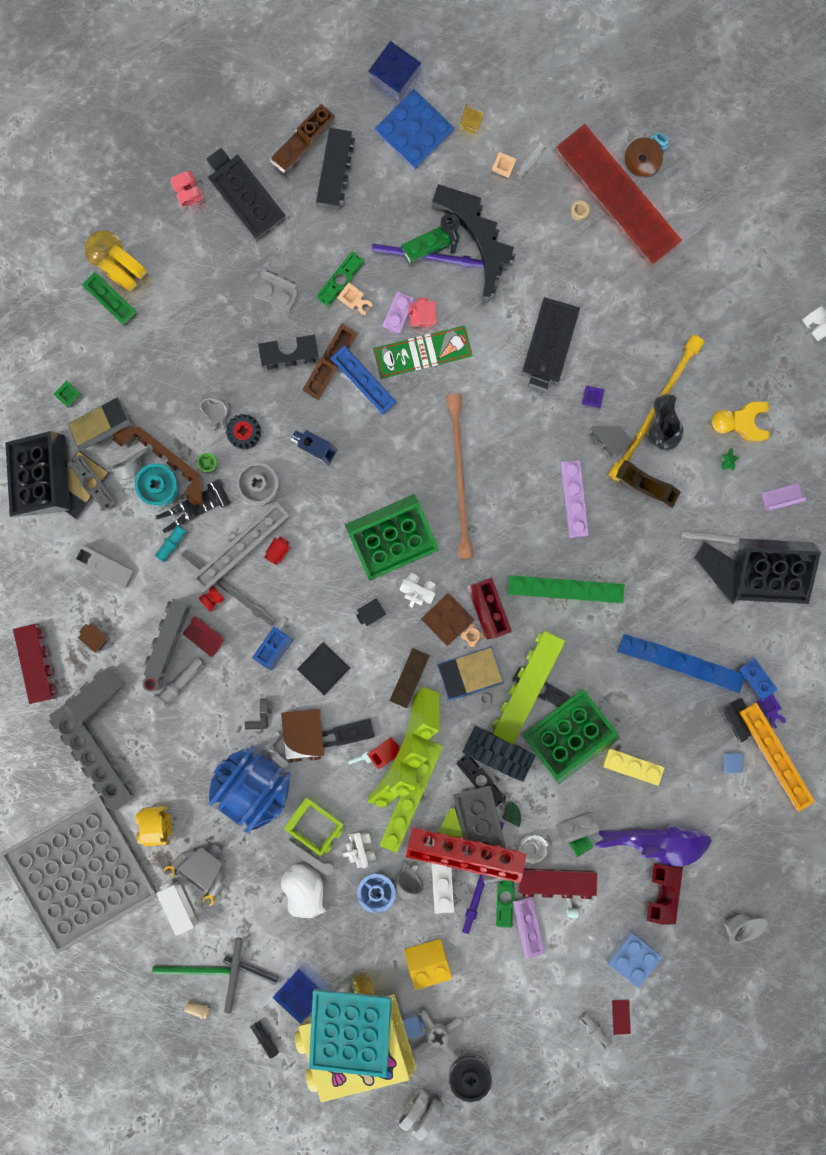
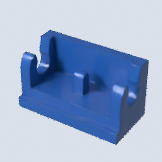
M273 627L252 658L265 668L273 671L294 639L283 633L280 629Z

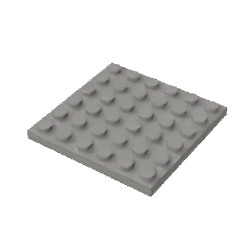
M101 796L96 797L0 853V858L56 955L157 897L155 890L110 811L103 803Z

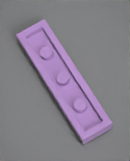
M580 460L561 462L569 538L589 536Z

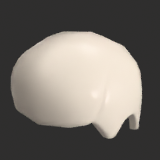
M530 834L521 839L518 850L522 853H527L526 863L535 864L547 855L548 843L542 836Z

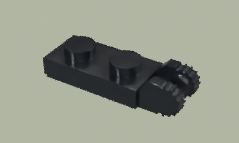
M371 719L322 731L323 737L334 734L336 741L324 742V748L346 745L375 737Z

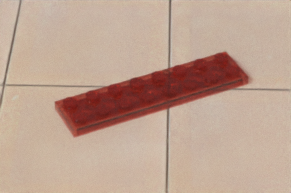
M583 124L555 147L558 154L651 265L655 264L682 241L586 124Z

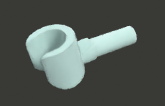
M371 750L366 751L358 757L349 759L348 763L352 764L363 759H365L367 763H370L371 760L368 757L367 753H369Z
M572 898L567 899L566 915L569 918H577L578 908L572 907Z

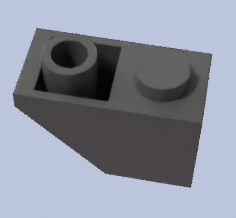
M592 426L588 430L591 433L589 435L595 443L600 442L604 447L602 450L609 457H617L633 441L620 426Z

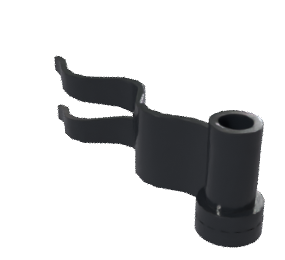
M217 479L207 485L208 489L203 491L204 504L202 507L198 503L193 505L188 500H185L171 509L156 515V519H160L185 510L184 514L162 530L163 533L218 505L220 508L231 504L222 487L224 484L221 479Z

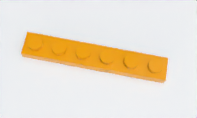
M754 702L739 711L741 718L796 811L800 812L813 804L815 801L758 704Z

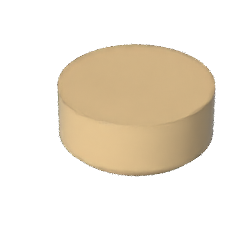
M583 200L575 201L570 209L571 216L576 220L586 219L590 212L588 203Z

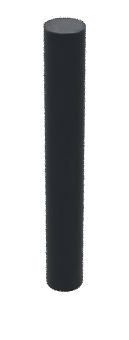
M226 955L223 963L231 966L232 958ZM241 961L239 962V970L276 985L278 977Z

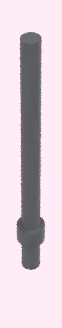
M187 550L181 554L183 558L200 570L205 566ZM221 578L216 582V584L250 609L255 617H260L270 626L274 624L276 620L268 615L263 607L254 604L224 579Z

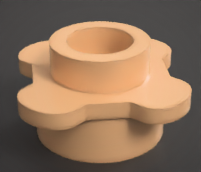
M470 624L468 629L461 633V639L466 640L470 647H475L476 642L479 639H483L484 636L482 632L476 629L474 624Z

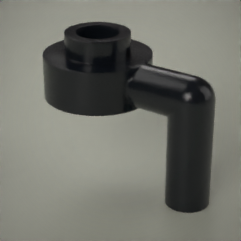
M449 213L441 218L440 228L444 233L449 234V252L455 253L458 244L456 232L459 229L460 221L456 215Z

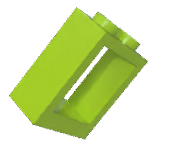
M308 796L283 828L319 856L323 852L327 854L333 846L331 841L334 837L338 839L345 830L342 828L344 822ZM309 806L336 824V827L321 847L294 828Z

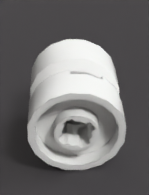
M822 305L802 319L807 328H812V335L817 342L826 336V309Z

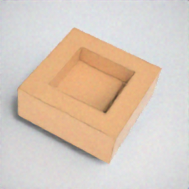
M499 152L491 171L509 178L516 159Z

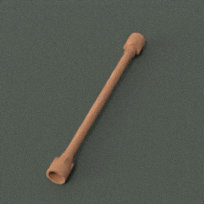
M462 394L446 395L447 408L450 410L453 419L454 451L456 453L455 465L458 480L457 492H459V519H461L460 531L462 536L460 543H458L459 559L474 558L473 543H470V538H468L465 485L463 483L464 471L461 456L462 444H460L459 415L460 410H463Z

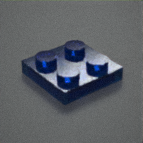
M298 968L272 998L301 1024L312 1012L313 990L321 988Z

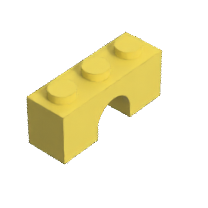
M611 748L606 749L601 764L602 767L659 786L664 771L663 766Z

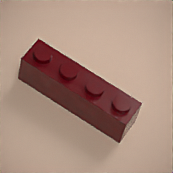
M32 624L14 628L13 633L29 704L55 699L57 689L55 683H52L51 680L53 670L47 662L49 652L47 646L43 644L42 638H45L43 627H40L39 624Z
M524 868L521 882L518 883V892L523 897H534V894H542L543 898H553V895H561V898L571 899L575 895L580 896L581 899H592V896H597L596 870Z

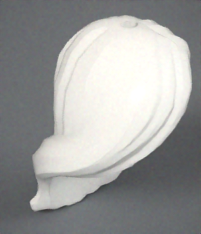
M299 863L292 865L289 870L285 871L281 880V886L288 896L289 913L301 918H313L325 913L327 910L322 906L323 882L316 870L307 864Z

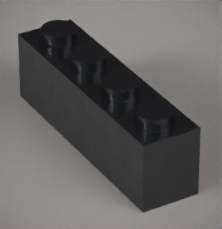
M329 127L316 199L317 207L340 210V205H344L345 194H343V187H347L349 179L346 171L347 168L351 167L352 157L349 154L350 149L354 150L355 138H353L352 131Z

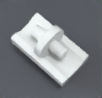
M410 573L407 579L403 580L400 591L406 593L404 598L411 601L410 607H413L414 603L422 606L423 601L428 604L432 603L436 594L434 593L436 584L426 581L423 588L417 585L419 577Z
M369 833L349 834L351 843L345 844L347 851L342 853L343 857L349 856L350 863L356 862L357 868L369 867L368 864L376 860L373 850L364 851L363 845L371 843Z

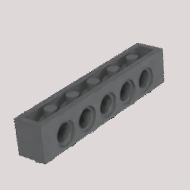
M65 704L49 715L51 718L49 722L55 730H59L62 742L66 746L69 745L72 750L71 755L75 761H80L83 766L81 769L84 775L92 779L94 782L92 784L93 788L104 797L103 803L109 810L115 811L135 796L87 724L84 722L79 726L64 711L67 705ZM67 720H70L73 723V729L71 731H68L65 728V722ZM78 736L84 739L82 747H79L75 742ZM88 752L93 753L95 756L93 763L88 762L86 759ZM99 768L104 769L106 772V776L103 779L97 776ZM109 784H113L116 787L115 794L108 792Z

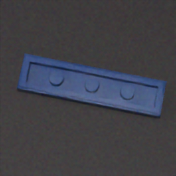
M346 345L331 357L332 361L382 415L397 402Z

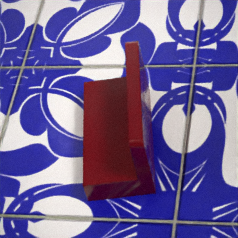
M194 616L190 621V625L183 632V635L207 655L213 657L225 643L226 639L198 616Z

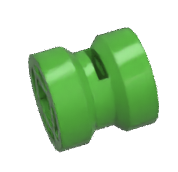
M203 453L198 457L197 465L201 471L213 473L218 467V461L212 454Z

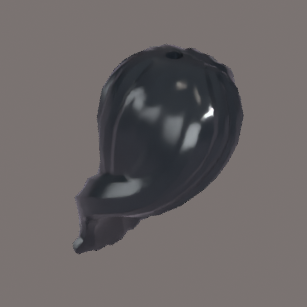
M664 394L656 398L654 401L655 414L646 432L647 440L662 450H670L677 447L684 433V427L675 412L677 398L672 394Z

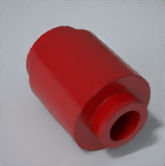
M281 536L278 539L274 537L265 551L266 555L264 558L277 566L291 548L288 546L289 541Z

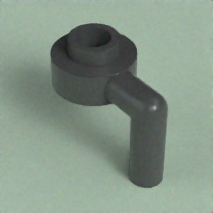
M260 698V722H245V730L266 729L268 727V714L272 713V702H268V698Z

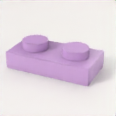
M397 291L382 327L400 335L408 317L409 304L413 303L415 299Z

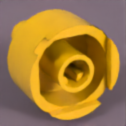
M167 806L142 808L139 813H136V823L139 824V832L137 833L138 844H143L145 847L170 844L171 840L167 839L168 836L172 835L171 815L166 814Z

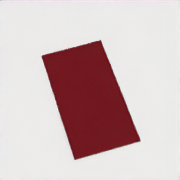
M612 1000L613 1035L631 1034L629 1000Z

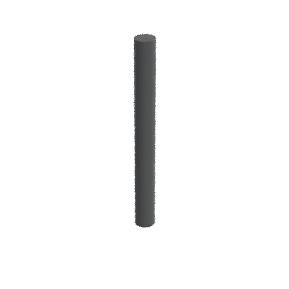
M239 937L235 938L224 1013L231 1014L243 943V938Z

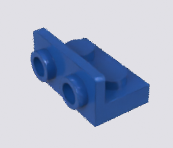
M754 657L747 660L748 663L740 668L741 673L761 700H764L778 690Z

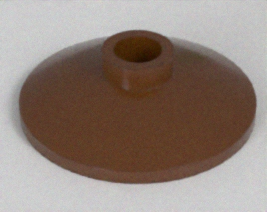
M647 137L638 138L628 146L625 153V162L632 173L638 176H649L654 174L662 165L663 151L655 140ZM641 154L646 155V161L640 160Z

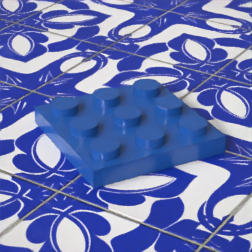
M415 89L374 128V131L414 170L455 130V127Z

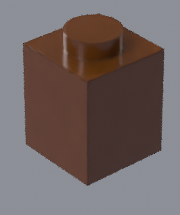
M94 623L85 624L79 631L78 639L95 653H98L110 640V637Z

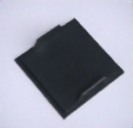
M324 642L297 668L324 696L350 669Z

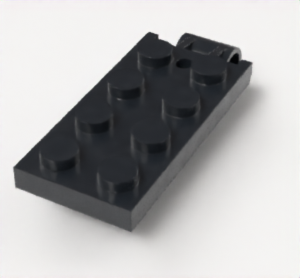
M219 148L206 158L209 165L215 171L207 178L256 240L286 218V215L238 154L230 160L226 152Z
M546 297L543 298L522 370V375H531L527 389L546 394L550 381L555 382L554 384H559L581 307ZM544 366L545 371H542L540 367Z

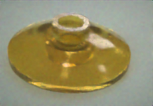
M107 230L93 233L85 244V255L88 261L98 267L103 258H108L115 263L116 261L110 257L108 251L114 244L123 250L119 237ZM101 245L106 246V249L104 251H100L99 248Z

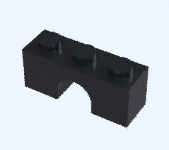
M315 334L296 337L297 347L291 354L282 353L279 350L277 341L258 343L262 368L267 369V371L278 370L279 366L292 368L296 367L297 363L304 362L305 365L315 364L316 360H319Z

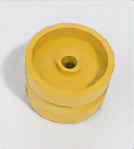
M114 244L108 253L116 262L114 263L108 258H103L98 267L117 285H121L127 291L132 292L137 284L129 275L132 274L134 277L142 279L148 271L124 250Z

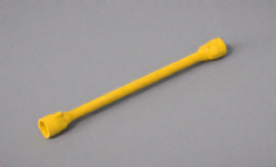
M694 334L690 336L684 347L686 349L684 356L660 396L670 394L690 358L694 354L697 355L705 343L702 338ZM654 406L645 419V423H643L642 427H640L641 429H639L630 444L631 446H629L630 448L625 452L626 454H624L619 462H615L608 473V476L612 479L620 481L616 478L618 469L624 460L629 461L634 454L633 452H635L634 450H636L646 434L647 428L655 414Z

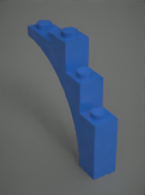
M626 634L623 635L618 649L619 653L650 662L739 694L745 679L743 674L721 665Z

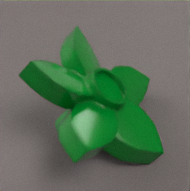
M733 448L729 449L727 455H721L723 459L722 469H735L734 462L740 457L733 455Z

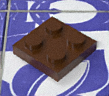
M449 593L421 618L446 646L475 620Z

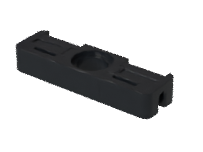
M521 667L517 669L515 675L512 677L513 682L515 680L516 683L519 682L520 678L517 677V675ZM547 681L544 683L546 691L538 695L539 698L544 701L547 699L548 702L556 707L561 706L570 699L569 694Z
M465 754L457 761V766L476 788L491 785L496 807L506 799L505 795L502 797L503 794L493 784V780L482 767L479 769V765L473 758ZM479 775H484L487 779L486 784L483 786L476 784V778Z

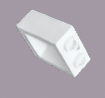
M172 879L163 883L156 894L175 935L178 936L194 928L198 920L180 881L174 882Z

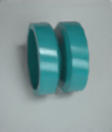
M159 463L143 467L137 473L134 481L138 497L144 503L154 507H165L171 504L177 498L180 491V481L177 475L170 468ZM156 483H161L159 484V489L155 488Z

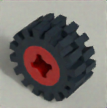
M249 414L235 415L233 419L229 420L230 422L226 426V434L230 443L236 448L250 449V447H254L259 442L261 427L254 417Z

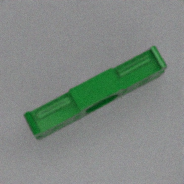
M351 252L318 292L317 299L326 307H331L330 304L340 294L339 292H342L347 284L353 280V276L361 268V264L365 265L364 259L358 257L355 252ZM338 275H344L346 282L339 285L335 282V278Z
M504 880L497 882V927H513V924H511L514 908L513 901L515 900L513 881ZM503 892H509L511 899L508 902H503L500 899V895Z

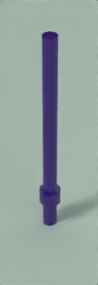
M372 243L371 251L405 256L400 247ZM431 253L421 258L460 264L461 267L467 268L469 266L484 268L482 260L472 259L471 256L465 255L459 257Z
M500 822L501 829H503L504 823ZM482 874L479 876L470 907L465 913L466 920L462 932L469 934L473 920H476L478 914L477 907L485 885Z

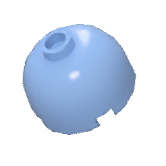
M373 873L361 880L357 889V897L360 905L365 910L371 913L386 911L392 906L396 890L389 877Z

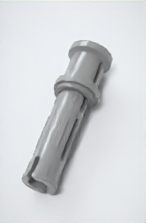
M195 657L172 682H167L165 684L166 687L159 694H155L154 697L167 708L168 703L175 696L179 695L182 687L205 664L198 657Z

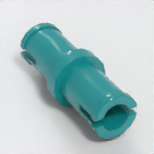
M176 525V528L169 537L163 540L164 544L155 554V557L165 562L173 549H177V544L187 531L181 526Z

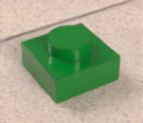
M67 380L54 393L67 408L82 395Z
M587 836L568 843L576 857L593 848V844Z

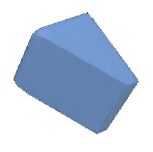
M723 753V772H743V753Z

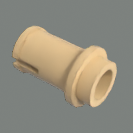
M188 1000L184 1012L198 1016L200 1020L208 1018L210 1008L207 1005L202 1006Z

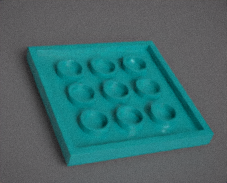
M314 989L309 1069L386 1078L388 1076L392 997Z

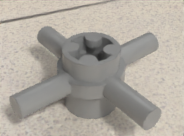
M422 1010L419 1016L428 1027L427 1039L413 1048L412 1051L417 1056L430 1046L442 1048L450 1061L454 1062L458 1057L448 1044L450 1039L449 1033L464 1023L463 1019L459 1016L446 1026L440 1023L434 1024L427 1012ZM436 1031L438 1034L443 1033L445 1035L439 1041H436L433 1033Z

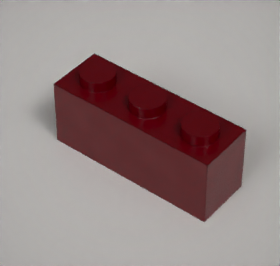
M492 577L467 586L486 640L512 632Z

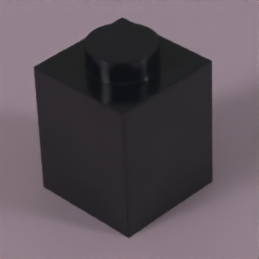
M375 598L357 609L359 614L356 617L361 625L365 623L366 626H369L387 614L378 599Z

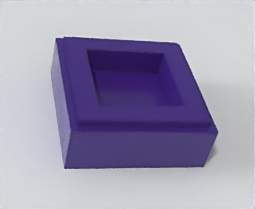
M586 385L581 405L600 409L605 389Z

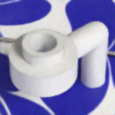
M276 731L264 746V750L273 759V764L281 769H287L291 762L273 748L283 736L280 732Z

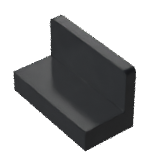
M738 698L721 707L738 742L742 743L748 740V737L752 734L739 714V711L747 706L742 698Z

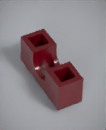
M654 863L651 882L659 885L660 892L655 901L649 902L647 921L661 925L676 924L683 866L676 867L663 863Z

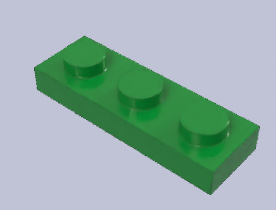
M439 226L401 244V249L409 263H412L450 245L449 234L444 233ZM456 232L457 238L460 240V235Z
M96 272L82 284L123 326L137 313Z

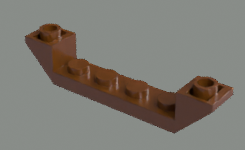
M141 427L123 428L112 434L114 437L112 440L120 447L125 445L127 448L138 437L137 441L145 447L147 445L152 447V452L160 459L162 456L168 460L167 464L172 469L176 470L178 468L183 472L181 475L189 482L193 480L184 491L188 495L186 499L193 505L198 503L202 507L204 504L202 479L198 472Z

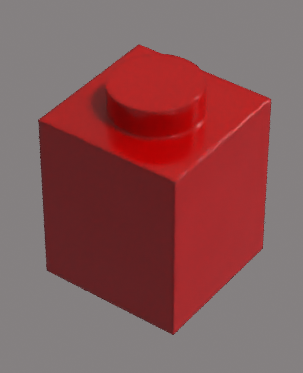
M390 737L367 753L375 767L380 769L396 758L400 749L398 744Z

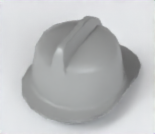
M145 448L125 461L109 467L106 471H112L121 484L135 480L137 473L142 469L140 456L148 449Z
M739 914L725 921L724 926L730 936L729 943L736 945L756 939L765 932L768 926L767 920L764 918L750 919L745 915Z

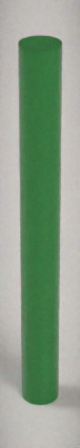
M153 966L152 973L171 975H230V968Z

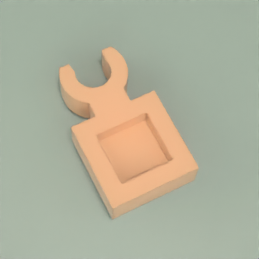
M350 283L347 284L337 297L339 301L351 310L358 307L360 314L364 316L367 313L363 311L362 307L364 305H368L370 308L373 307L370 301L362 300L364 294Z

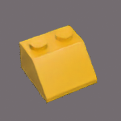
M441 938L404 949L415 990L452 979Z

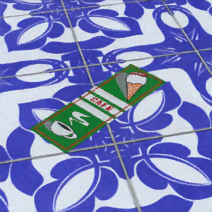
M465 325L373 348L380 379L473 356Z

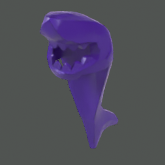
M668 826L666 829L630 831L601 830L599 835L603 839L595 843V847L630 846L642 852L641 857L653 858L663 864L680 867L690 865L700 859L709 848L712 840L703 831L695 829L686 830L677 826Z

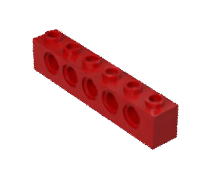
M412 828L406 853L407 858L517 883L521 882L527 853H522L519 850H509L498 845L491 846L480 841L473 842L462 837H451L443 833H433L422 828Z

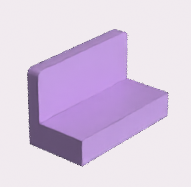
M799 483L761 493L765 512L807 501L806 497L802 496Z

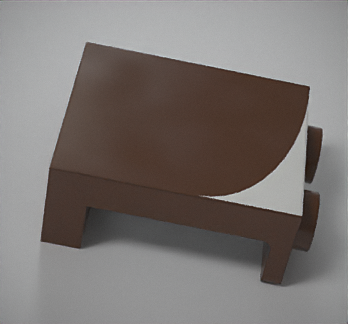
M321 709L281 713L285 759H290V762H300L304 757H309L310 760L321 759V756L325 755Z

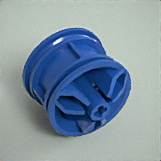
M253 745L250 748L242 749L229 755L226 760L223 759L213 772L215 775L211 779L209 802L207 804L211 807L214 803H219L216 808L218 811H221L237 823L238 826L245 823L243 832L246 834L270 823L273 818L276 819L286 806L284 803L288 797L291 776L289 772L285 775H279L282 769L265 758L261 753L258 752L254 756L253 750L255 746Z

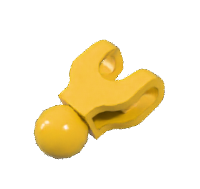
M754 401L744 405L740 411L718 410L712 417V426L717 432L723 434L730 431L737 432L744 440L749 442L769 440L770 432L759 429L755 425L754 419L758 413L769 411L770 404L768 402Z

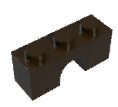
M412 648L389 701L404 708L408 707L430 655Z

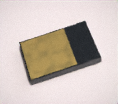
M78 450L71 461L75 460V457L78 455L83 456L103 483L110 472ZM67 466L70 510L65 512L77 519L93 497L88 495L79 483V478L71 467ZM90 478L86 482L89 489H93L97 484L94 478Z

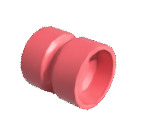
M192 171L180 173L170 180L174 192H178L176 196L181 207L192 205L203 198L199 186H195L197 181Z

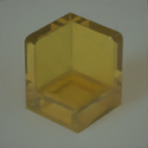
M466 103L459 130L478 135L483 112L470 109V104Z

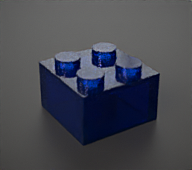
M390 40L368 70V78L400 100L421 71V62Z

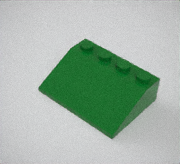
M415 494L344 524L369 581L439 551Z
M584 689L522 735L558 784L562 783L620 739L617 731Z

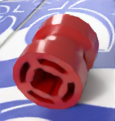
M214 586L209 588L206 594H202L198 598L209 612L213 611L218 603L221 604L225 600Z

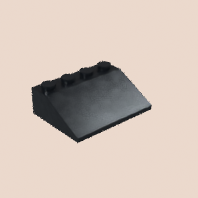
M48 431L5 442L10 517L50 514L70 510L65 435Z
M741 538L737 553L735 599L740 601L809 604L821 551L814 542Z

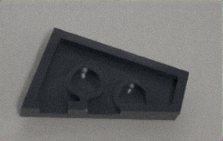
M704 541L695 554L694 559L713 580L718 589L727 597L728 601L734 604L736 600L737 561Z

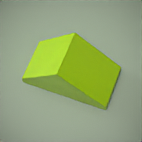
M451 806L438 829V833L463 838L455 807Z

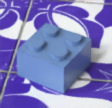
M629 930L606 959V962L636 987L640 988L663 957Z

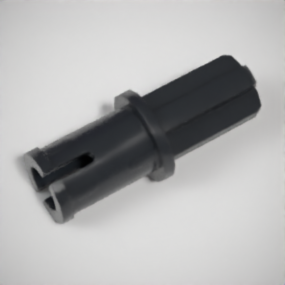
M259 1020L254 1025L252 1024L250 1029L258 1039V1045L261 1044L270 1059L277 1056L279 1051L272 1042L271 1035L267 1034L261 1021Z

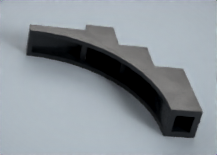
M438 184L431 208L445 214L456 215L459 218L460 225L474 240L484 266L485 283L481 301L489 303L490 297L494 298L497 287L494 286L495 281H500L503 269L507 270L509 264L513 265L516 256L513 253L514 247L496 241L500 231L496 229L498 222L480 217L484 206L480 204L481 197Z

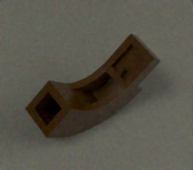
M627 460L623 461L616 475V478L620 480L619 482L628 488L672 509L681 493L673 485L650 476Z

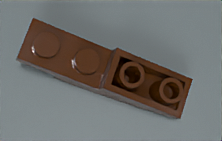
M320 104L300 124L287 142L270 158V162L285 173L315 144L334 120L335 115Z

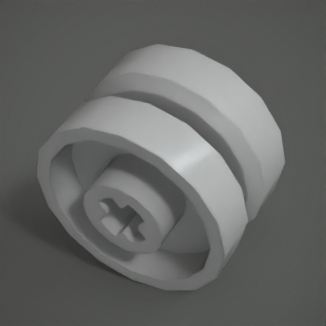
M252 462L240 470L236 479V488L239 495L249 504L265 506L278 496L280 480L277 473L269 465L261 462ZM256 482H262L260 483L262 485L261 488L255 486Z
M419 1089L407 1104L399 1119L398 1126L404 1131H408L413 1127L412 1136L422 1141L438 1120L444 1104L437 1099L429 1102V1094Z

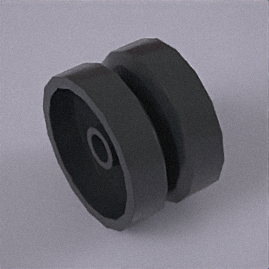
M467 1053L460 1055L451 1064L449 1069L451 1091L457 1098L465 1102L479 1101L488 1094L492 1083L488 1063L477 1054Z

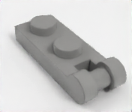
M289 839L285 845L287 849L323 874L330 875L333 873L334 864L332 862L321 860L320 856L310 849L308 851L303 847L304 844L298 839Z

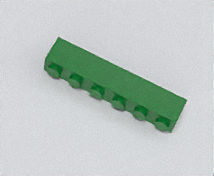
M509 575L507 595L622 604L624 603L625 584Z

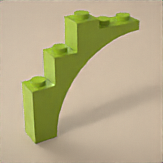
M423 687L413 696L410 721L401 748L383 780L368 795L369 803L385 808L399 795L406 797L416 789L417 768L428 760V740L439 732V693Z

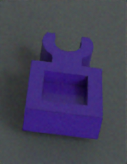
M773 693L764 700L758 699L755 701L765 718L770 717V725L773 728H777L775 724L777 718L782 723H786L785 718L778 714V711L782 708Z

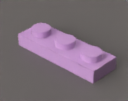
M525 897L513 901L525 958L530 959L544 954L533 897Z

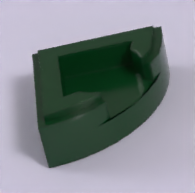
M510 801L502 819L519 827L521 824L520 810L515 803Z

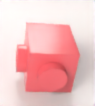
M417 298L416 302L409 304L408 314L411 327H430L437 324L435 301H428V298Z

